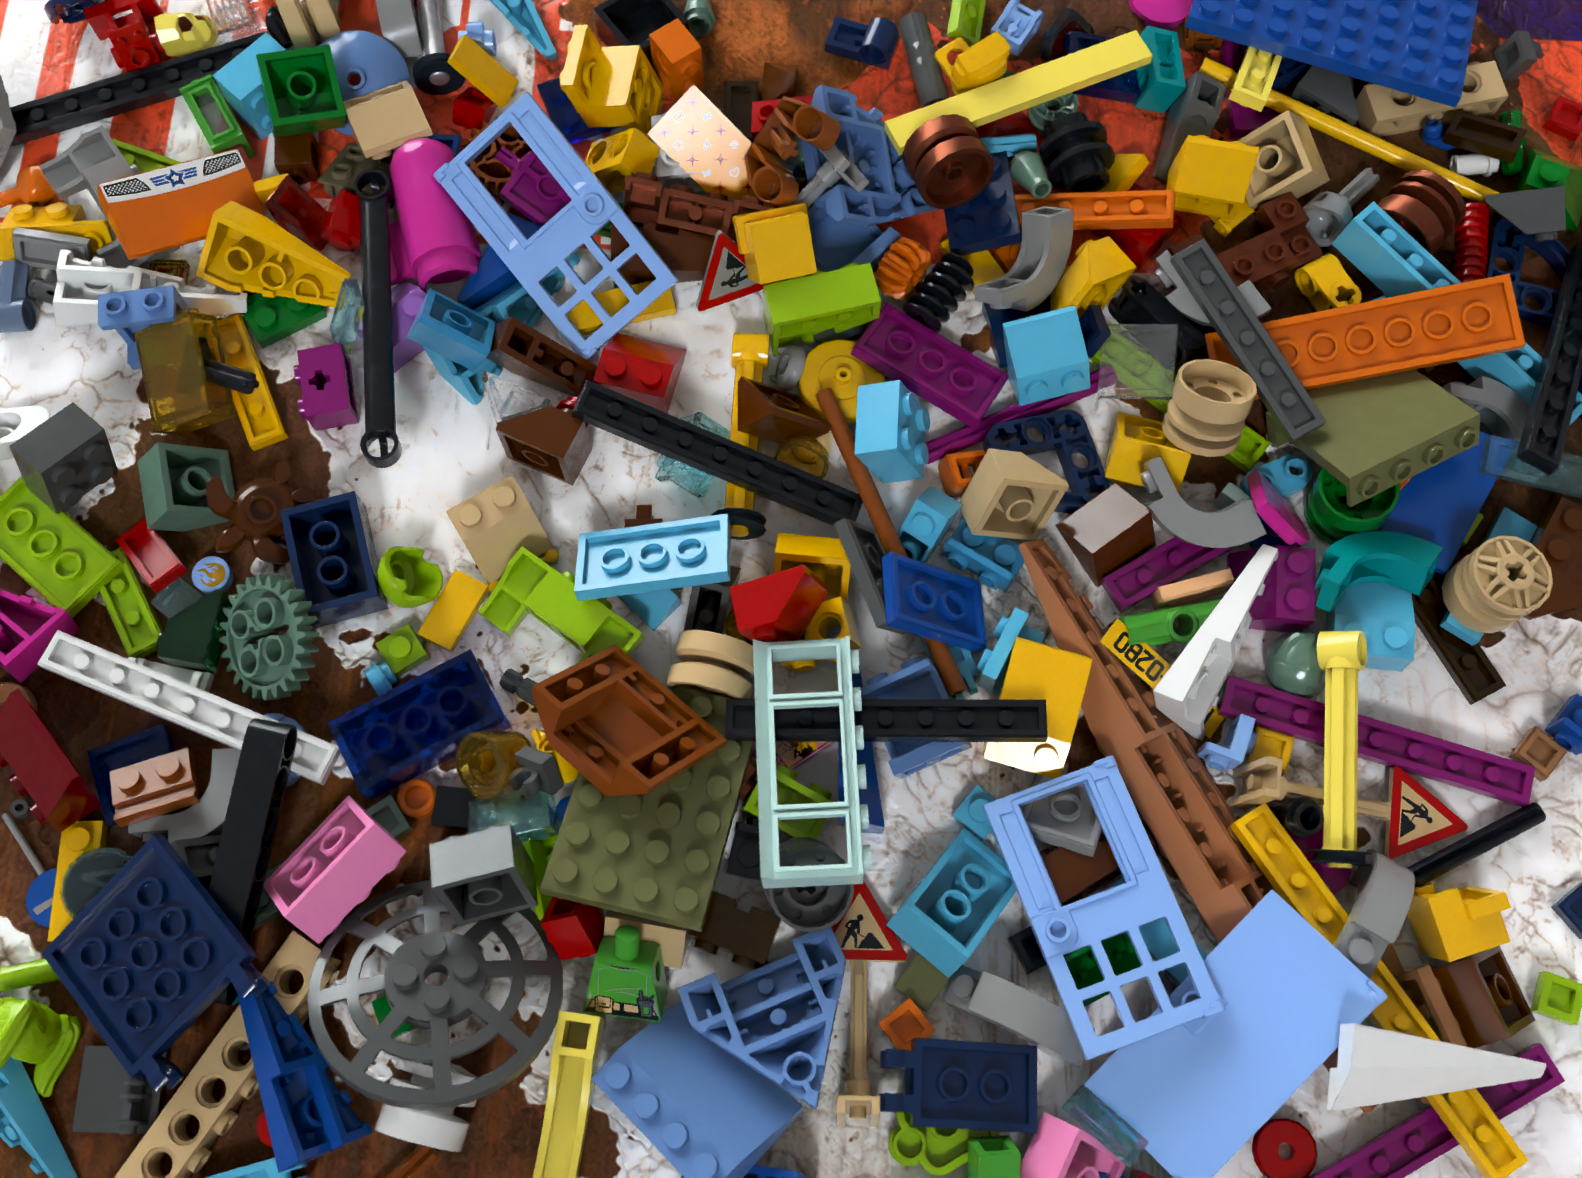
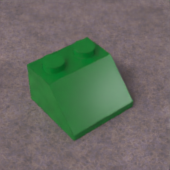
M329 45L256 54L273 137L345 127L346 112Z

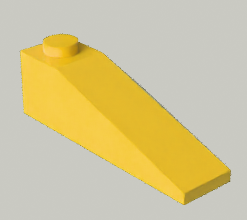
M232 200L213 212L195 275L229 292L241 293L247 291L260 293L262 297L275 298L280 296L294 298L297 302L340 308L343 305L352 278V274L267 217Z

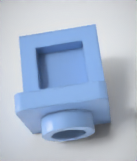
M1240 714L1231 721L1223 747L1211 742H1205L1198 748V757L1206 760L1205 764L1213 769L1220 771L1233 770L1243 762L1245 754L1250 755L1255 746L1257 733L1253 732V727L1256 719Z

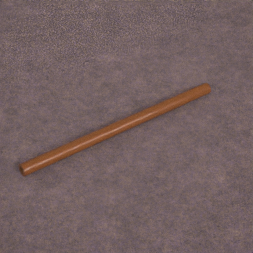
M832 388L820 390L816 393L815 397L826 421L832 426L830 429L885 553L893 552L908 557L868 468L854 455L855 439ZM923 637L949 696H955L967 690V686L948 644Z

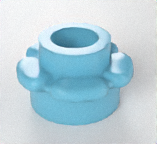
M372 660V666L363 670L366 678L379 697L388 691L392 693L394 689L391 685L397 682L396 677L386 662L378 665L376 661Z

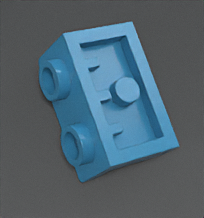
M964 517L953 535L945 542L942 555L946 557L947 562L956 569L962 571L967 569L979 576L978 579L985 586L994 590L1000 588L1005 592L1024 564L1018 544L1008 538L972 535Z

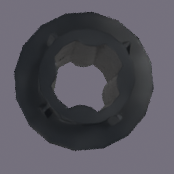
M1079 111L1060 116L1044 128L1046 140L1039 149V155L1042 157L1044 165L1048 168L1046 173L1054 188L1064 189L1066 193L1098 192L1109 184L1110 175L1108 170L1115 162V152L1113 147L1106 143L1107 131L1100 122L1089 121L1088 117Z

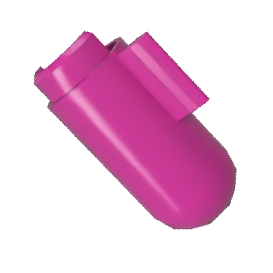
M427 137L406 141L394 152L389 167V179L399 218L398 221L389 224L391 286L413 278L418 280L420 289L426 294V283H452L463 280L472 273L476 274L478 271L477 264L482 257L475 226L433 176L445 162L449 163L455 158V155L450 147Z

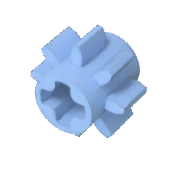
M484 21L468 22L466 24V31L458 32V40L466 34L490 56H496L495 32L493 29L485 30Z

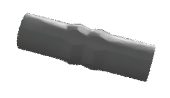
M922 12L909 13L899 21V29L906 51L907 63L911 71V78L915 83L921 108L948 99L949 96L943 79L942 68L934 58L937 49L933 43L927 18Z

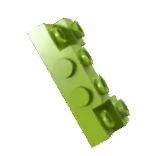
M523 546L507 563L495 589L478 610L480 616L509 637L525 617L530 614L581 651L583 656L579 662L615 644L631 657L644 640L643 633L611 610L613 605L606 598L578 601L574 592L575 576L568 571H565L563 574L559 573Z

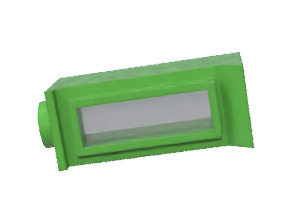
M211 74L179 88L214 154L222 153L241 143L249 158L256 156Z

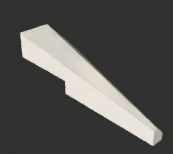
M1265 544L1260 547L1153 690L1156 708L1194 738L1203 740L1207 730L1204 728V720L1210 708L1217 707L1220 699L1217 694L1227 674L1233 668L1253 619L1250 617L1249 610L1256 596H1262L1266 586L1263 582L1273 562L1278 558L1277 548Z

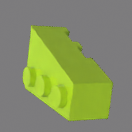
M850 263L841 269L828 272L817 271V273L790 280L785 279L763 285L764 323L767 334H770V346L773 357L780 355L777 348L802 340L803 344L807 345L815 342V334L834 328L837 334L878 319L880 315L881 298L871 263L861 265Z

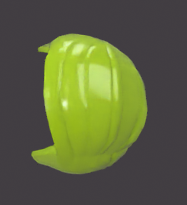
M394 546L389 548L380 559L377 570L379 588L386 599L397 607L415 608L429 603L438 597L440 590L443 588V575L439 565L424 559L422 556L424 550L420 548Z

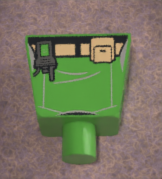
M632 925L620 926L615 930V937L606 936L601 940L594 960L583 1012L660 1022L668 996L661 948L656 942L640 940V931L637 927Z

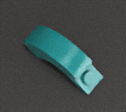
M1368 531L1346 536L1333 543L1325 551L1315 589L1320 591L1316 607L1330 613L1351 586L1362 582H1383L1419 596L1433 577L1444 547L1419 537L1389 531Z

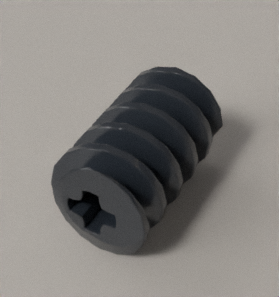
M948 252L943 254L940 262L934 265L932 272L925 276L924 282L916 287L915 293L911 294L908 297L907 303L902 305L903 312L933 331L939 332L942 328L940 322H947L950 319L949 312H955L958 309L957 301L962 302L966 299L967 294L965 291L970 292L974 289L975 284L971 278L974 273L972 266L960 255Z

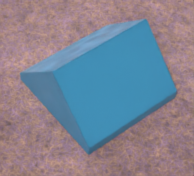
M429 288L407 334V338L474 371L485 360L491 350L496 322Z

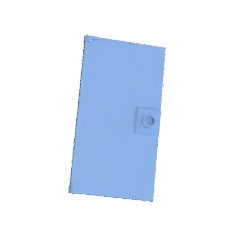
M1273 889L1262 898L1203 960L1226 1010L1222 1011L1221 1014H1214L1204 1019L1200 1017L1117 1049L1083 1084L1085 1089L1173 1178H1212L1339 1047L1340 1024H1361L1388 997L1383 989L1379 988ZM1189 975L1168 996L1173 1008L1199 999ZM1159 1006L1153 1011V1013L1149 1017L1161 1013Z

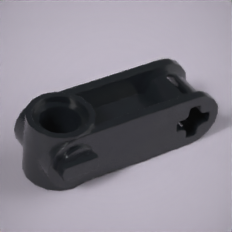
M1129 276L1122 285V291L1119 296L1113 298L1108 305V310L1112 317L1168 371L1178 373V370L1184 363L1200 359L1206 351V340L1202 332L1194 327L1149 282L1138 276Z

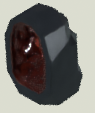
M1065 7L1045 33V39L1041 46V58L1047 63L1084 49L1095 30L1078 12L1072 8Z

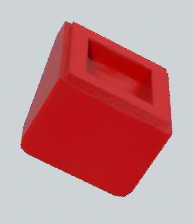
M468 87L453 100L452 121L468 129L481 130L482 121L484 120L489 124L497 105L480 90Z

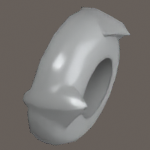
M800 345L777 348L781 357L777 364L776 374L768 377L785 391H790L797 385L804 370L806 353L805 349Z

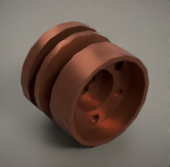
M1412 170L1405 173L1388 195L1377 204L1431 255L1435 253L1443 243V240H1446L1462 222L1466 211L1462 195L1456 187L1441 175L1428 170Z

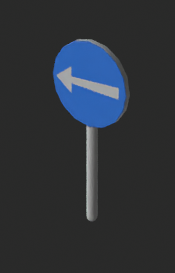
M7 812L3 813L2 819L39 875L31 883L26 893V908L29 916L37 924L49 928L57 868L48 871L44 869L11 815Z

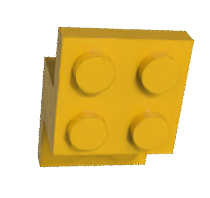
M588 25L574 26L571 41L567 45V58L564 70L560 74L562 91L570 99L588 128L626 126L627 130L635 127L647 134L652 129L651 116L659 115L664 86L640 45L601 47Z

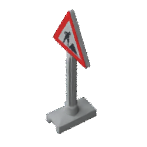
M834 144L827 151L820 150L827 161L815 172L817 175L798 194L794 204L803 202L806 203L808 208L828 186L831 188L840 178L859 193L869 181L843 149L840 150ZM721 230L716 233L696 303L698 311H704L763 290V285L770 284L760 285L748 279L744 254L739 253L738 245Z

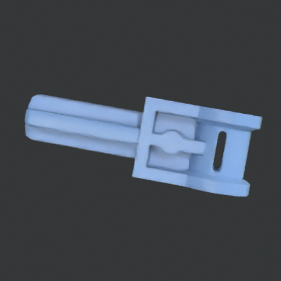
M1010 0L1002 15L992 27L990 35L997 31L1010 44V53L1018 57L1029 40L1038 31L1044 18V12L1041 10L1035 12L1021 4L1020 0Z

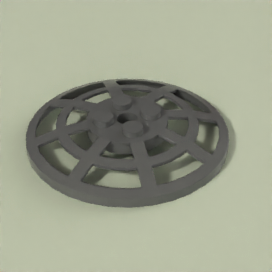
M431 880L406 884L385 892L363 904L347 917L328 938L317 957L309 982L307 1004L310 1027L318 1050L331 1070L349 1087L372 1100L393 1107L416 1110L444 1109L470 1103L496 1092L517 1078L535 1061L549 1041L556 1026L563 1000V968L561 960L553 945L548 942L545 931L540 924L541 920L538 919L536 913L527 908L480 920L464 935L442 931L441 914L450 913L443 903H440V899L431 888ZM423 893V905L399 912L383 921L377 927L362 920L388 903L410 895ZM515 912L526 918L538 932L546 948L549 961L523 960V955L516 939L502 922ZM424 916L425 933L414 936L404 943L388 934L390 930L400 924ZM493 931L505 945L510 960L485 961L477 945ZM347 933L363 939V942L359 945L351 959L346 983L321 990L322 976L327 961L337 944ZM374 946L391 955L384 974L359 979L363 963ZM435 972H441L448 976V979L439 986H430L425 983L427 976ZM512 977L509 995L499 1011L483 999L487 990L488 978ZM525 977L550 978V992L546 1009L537 1028L529 1038L510 1020L515 1015L522 1000ZM385 991L388 1004L392 1010L381 1024L376 1027L364 1012L360 996ZM347 1000L348 1010L354 1024L367 1039L351 1062L340 1053L329 1037L321 1011L322 1007ZM472 1013L487 1024L472 1036L449 1044L448 1027L465 1020ZM406 1022L418 1028L430 1029L431 1047L409 1045L394 1040L392 1037L403 1023ZM498 1034L517 1051L508 1061L491 1072L469 1082L452 1086L450 1059L459 1058L478 1050L492 1041ZM382 1050L389 1055L408 1061L433 1062L434 1088L416 1089L395 1086L377 1080L365 1072Z

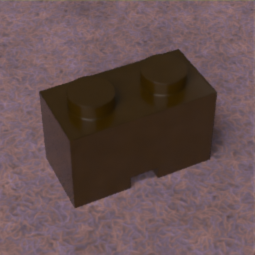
M713 891L702 932L691 929L688 932L690 938L696 940L694 947L712 955H716L718 949L733 954L731 962L750 970H754L756 964L764 966L782 920L777 915L752 905L749 913L736 908V899Z

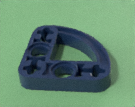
M1501 218L1488 235L1487 271L1485 276L1489 278L1510 273L1520 320L1551 327L1560 290L1520 281L1525 246H1527L1545 259L1557 274L1561 284L1570 251L1558 239L1534 242V236L1525 237ZM1503 230L1509 231L1508 235L1512 238L1506 246L1503 245L1506 242L1507 233ZM1503 258L1507 260L1511 265V270H1500L1496 267L1494 259ZM1525 297L1536 298L1541 304V310L1530 309L1525 303Z
M1061 410L1001 422L993 425L984 437L983 447L985 453L989 448L1022 452L1026 456L1056 450L1071 492L1064 493L1054 510L1055 512L1071 514L1094 497L1093 495L1086 494L1085 491L1088 488L1091 492L1099 494L1110 486L1108 479L1105 477V471L1086 421L1077 411ZM1065 422V425L1067 427H1073L1074 431L1071 434L1068 429H1058ZM1036 428L1041 431L1043 441H1031L1026 434V429ZM999 436L1001 441H1011L1004 448L1002 443H996L994 440ZM1074 453L1084 455L1088 460V467L1079 468L1074 465L1071 455Z

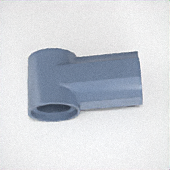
M15 260L3 261L2 265H0V333L33 331L36 325L35 309L31 303V298L28 296V286L33 279L34 270L28 264H22Z

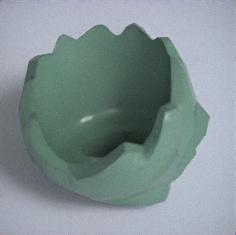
M1289 632L1281 635L1268 646L1265 668L1266 674L1275 689L1307 699H1311L1321 693L1325 687V670H1321L1318 664V635L1308 632Z

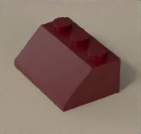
M16 689L11 692L0 709V766L4 768L10 765L15 774L8 778L22 797L28 793L30 794L35 803L28 807L42 826L49 822L60 833L101 807L102 804L20 690Z

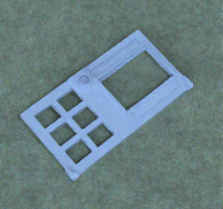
M527 91L449 163L445 162L433 174L434 178L448 192L575 352L588 361L601 351L600 348L679 281L623 211L618 202ZM511 125H513L572 199L528 240L468 166L472 160ZM610 221L629 243V247L613 261L610 260L593 238ZM584 244L603 267L586 284L567 261ZM636 254H638L656 277L639 294L619 271ZM557 267H559L577 290L561 306L557 304L541 284ZM610 277L629 299V303L613 317L593 294ZM583 300L588 303L603 322V325L587 339L567 316Z
M1113 755L1094 761L1091 766L983 805L984 812L1086 1061L1200 1017L1204 1019L1214 1014H1221L1222 1011L1226 1010L1195 944ZM1083 784L1125 883L1062 907L1021 806ZM1164 918L1178 953L1153 961L1138 927ZM1127 932L1141 967L1116 976L1101 941ZM1090 946L1104 981L1078 990L1063 955ZM1183 963L1199 999L1173 1008L1158 972ZM1147 978L1161 1013L1135 1022L1120 987L1139 979ZM1109 992L1123 1028L1097 1037L1083 1001Z

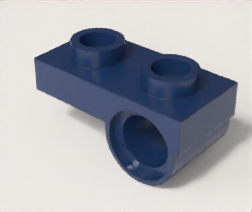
M835 16L825 42V52L889 70L899 44L900 35L898 34L897 26L886 18H873L869 25Z

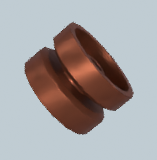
M958 114L941 115L928 120L917 128L906 141L902 153L904 166L910 177L915 181L916 188L922 199L929 206L937 209L955 208L969 202L983 191L990 182L994 172L993 158L982 143L975 127L968 118Z

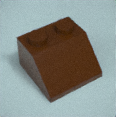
M547 406L500 422L495 429L509 459L571 486L574 485L589 457L592 446L585 422L571 417L573 410L569 408L559 410L555 407Z
M1500 946L1452 962H1445L1432 968L1434 976L1440 982L1442 993L1450 1010L1460 1025V1031L1467 1044L1466 1047L1478 1048L1508 1039L1535 1021Z

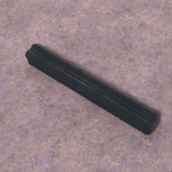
M1532 802L1407 867V869L1414 873L1415 888L1537 826L1546 820V814L1538 803Z

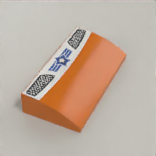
M238 149L98 184V201L128 260L206 239L213 212L231 200L267 217L262 202L255 192L253 179Z

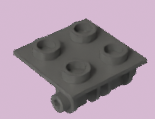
M85 1045L72 1132L146 1134L159 1116L162 1088L159 1091H155L147 1082L145 1075L131 1078L109 1046ZM167 1051L162 1055L165 1059L167 1058Z

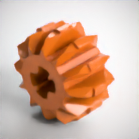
M905 237L898 239L897 242L891 244L887 252H884V257L878 262L879 267L874 272L877 287L888 297L891 296L901 301L914 293L916 287L921 284L922 279L927 275L926 271L931 265V253L917 241Z

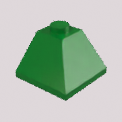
M1531 148L1513 192L1565 186L1566 229L1574 232L1578 228L1582 217V167Z

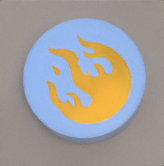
M205 557L198 561L192 570L194 585L206 595H220L226 592L233 583V570L220 557Z

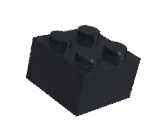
M606 0L593 8L597 34L607 47L640 45L652 67L649 34L677 18L689 31V21L671 0Z

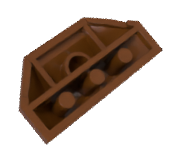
M1563 481L1557 483L1536 523L1538 527L1530 541L1544 555L1551 567L1553 586L1549 598L1538 609L1524 616L1528 620L1582 606V492Z

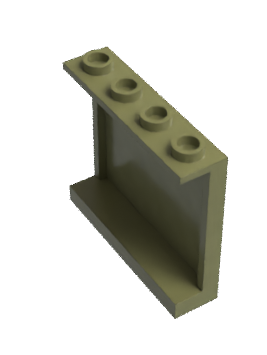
M1410 370L1315 388L1307 392L1325 418L1326 423L1324 426L1292 443L1346 486L1347 505L1352 507L1479 444L1480 413L1417 370ZM1267 411V438L1277 448L1289 441L1270 412Z

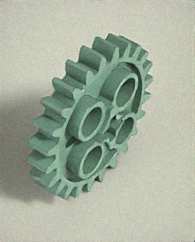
M259 574L256 577H247L246 584L236 585L238 594H230L228 596L232 607L223 608V612L228 617L227 622L220 623V627L226 630V636L219 638V642L227 644V649L221 654L222 658H229L231 661L226 671L236 672L233 683L243 684L242 693H252L253 699L263 698L266 701L291 697V691L301 690L300 681H308L310 679L306 668H314L316 665L310 658L311 653L319 652V648L312 644V639L320 636V634L311 628V625L317 620V616H309L307 613L312 606V602H302L305 593L304 589H295V581L285 580L284 575ZM288 630L287 632L278 635L279 631ZM258 640V644H250L251 642Z

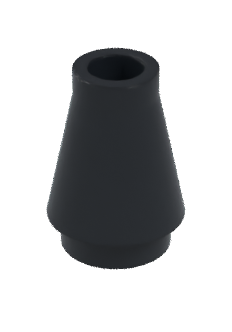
M1307 797L1283 802L1275 801L1268 806L1284 829L1299 837H1309L1317 833L1324 822V814L1321 807Z

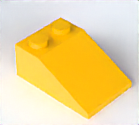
M1016 637L997 700H1046L1047 742H985L983 758L1053 779L1060 777L1073 739L1093 659Z

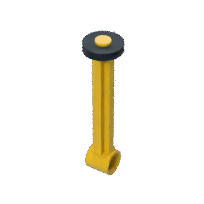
M734 332L732 339V368L735 369L730 440L758 451L759 437L738 431V381L743 376L763 383L764 371L768 370L770 334ZM726 481L725 507L715 511L711 516L728 513L731 523V539L750 540L759 538L766 532L764 525L767 520L765 516L754 511L755 493Z

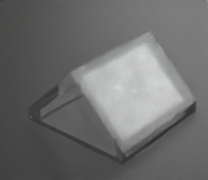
M485 370L481 375L497 425L500 422L547 406L553 407L552 401L546 397Z

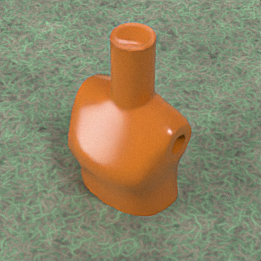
M28 165L17 174L16 187L0 192V208L19 201L30 204L32 207L43 206L51 199L57 197V195L42 174L39 165Z

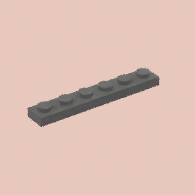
M1203 238L1173 255L1170 261L1241 370L1250 375L1256 383L1258 396L1289 443L1292 444L1324 426L1326 423L1325 418L1206 240Z

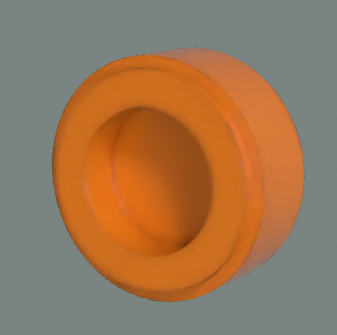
M411 779L405 782L399 789L397 803L402 812L413 819L427 818L433 814L437 789L425 779Z

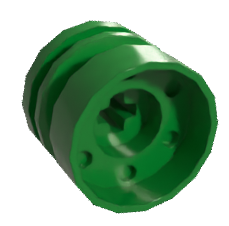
M1322 468L1305 498L1304 516L1308 527L1319 539L1331 545L1352 534L1378 531L1399 499L1400 483L1372 498L1349 507L1347 505L1346 486Z

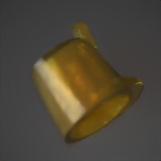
M517 731L469 733L461 740L456 753V767L462 783L477 798H495L502 793L505 786L511 784L509 776L519 768L515 754L525 745L532 747L530 741Z

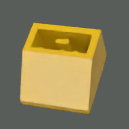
M1188 135L1167 174L1166 190H1175V210L1233 220L1244 203L1259 154V147L1249 146L1240 141L1226 142L1215 140L1205 135Z

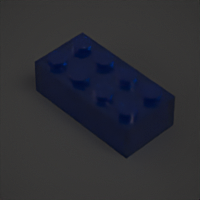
M471 649L327 723L359 791L371 800L512 727L489 679Z

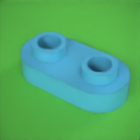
M1289 454L1249 471L1241 481L1239 489L1251 497L1246 476L1258 469L1279 493L1286 498L1302 491L1312 478V468L1309 462L1302 456ZM1289 467L1297 469L1299 475H1293L1289 471Z

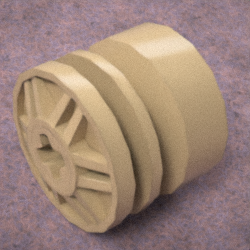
M1200 359L1184 363L1178 370L1172 389V399L1168 403L1167 413L1163 418V433L1178 448L1195 455L1217 457L1234 452L1239 445L1241 433L1245 428V419L1251 411L1257 394L1256 383L1246 372L1226 362Z
M1500 535L1486 540L1446 573L1442 585L1443 601L1451 615L1464 627L1478 633L1493 634L1508 628L1522 617L1538 609L1549 598L1553 586L1551 567L1544 555L1530 542L1516 536Z

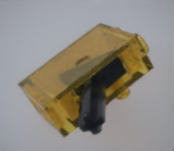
M194 308L182 309L177 311V319L175 321L151 324L148 328L134 333L154 433L182 435L236 416L231 389L248 395L252 394L254 388L259 386V381L256 380L254 373L225 363L217 319L214 315L201 314L198 309Z

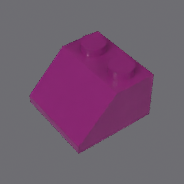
M1284 545L1271 546L1278 549V558L1273 562L1263 582L1266 587L1262 596H1256L1249 610L1250 617L1253 618L1249 629L1285 633L1304 632L1315 622L1316 549ZM1260 548L1228 554L1227 569H1231L1234 577L1233 583Z

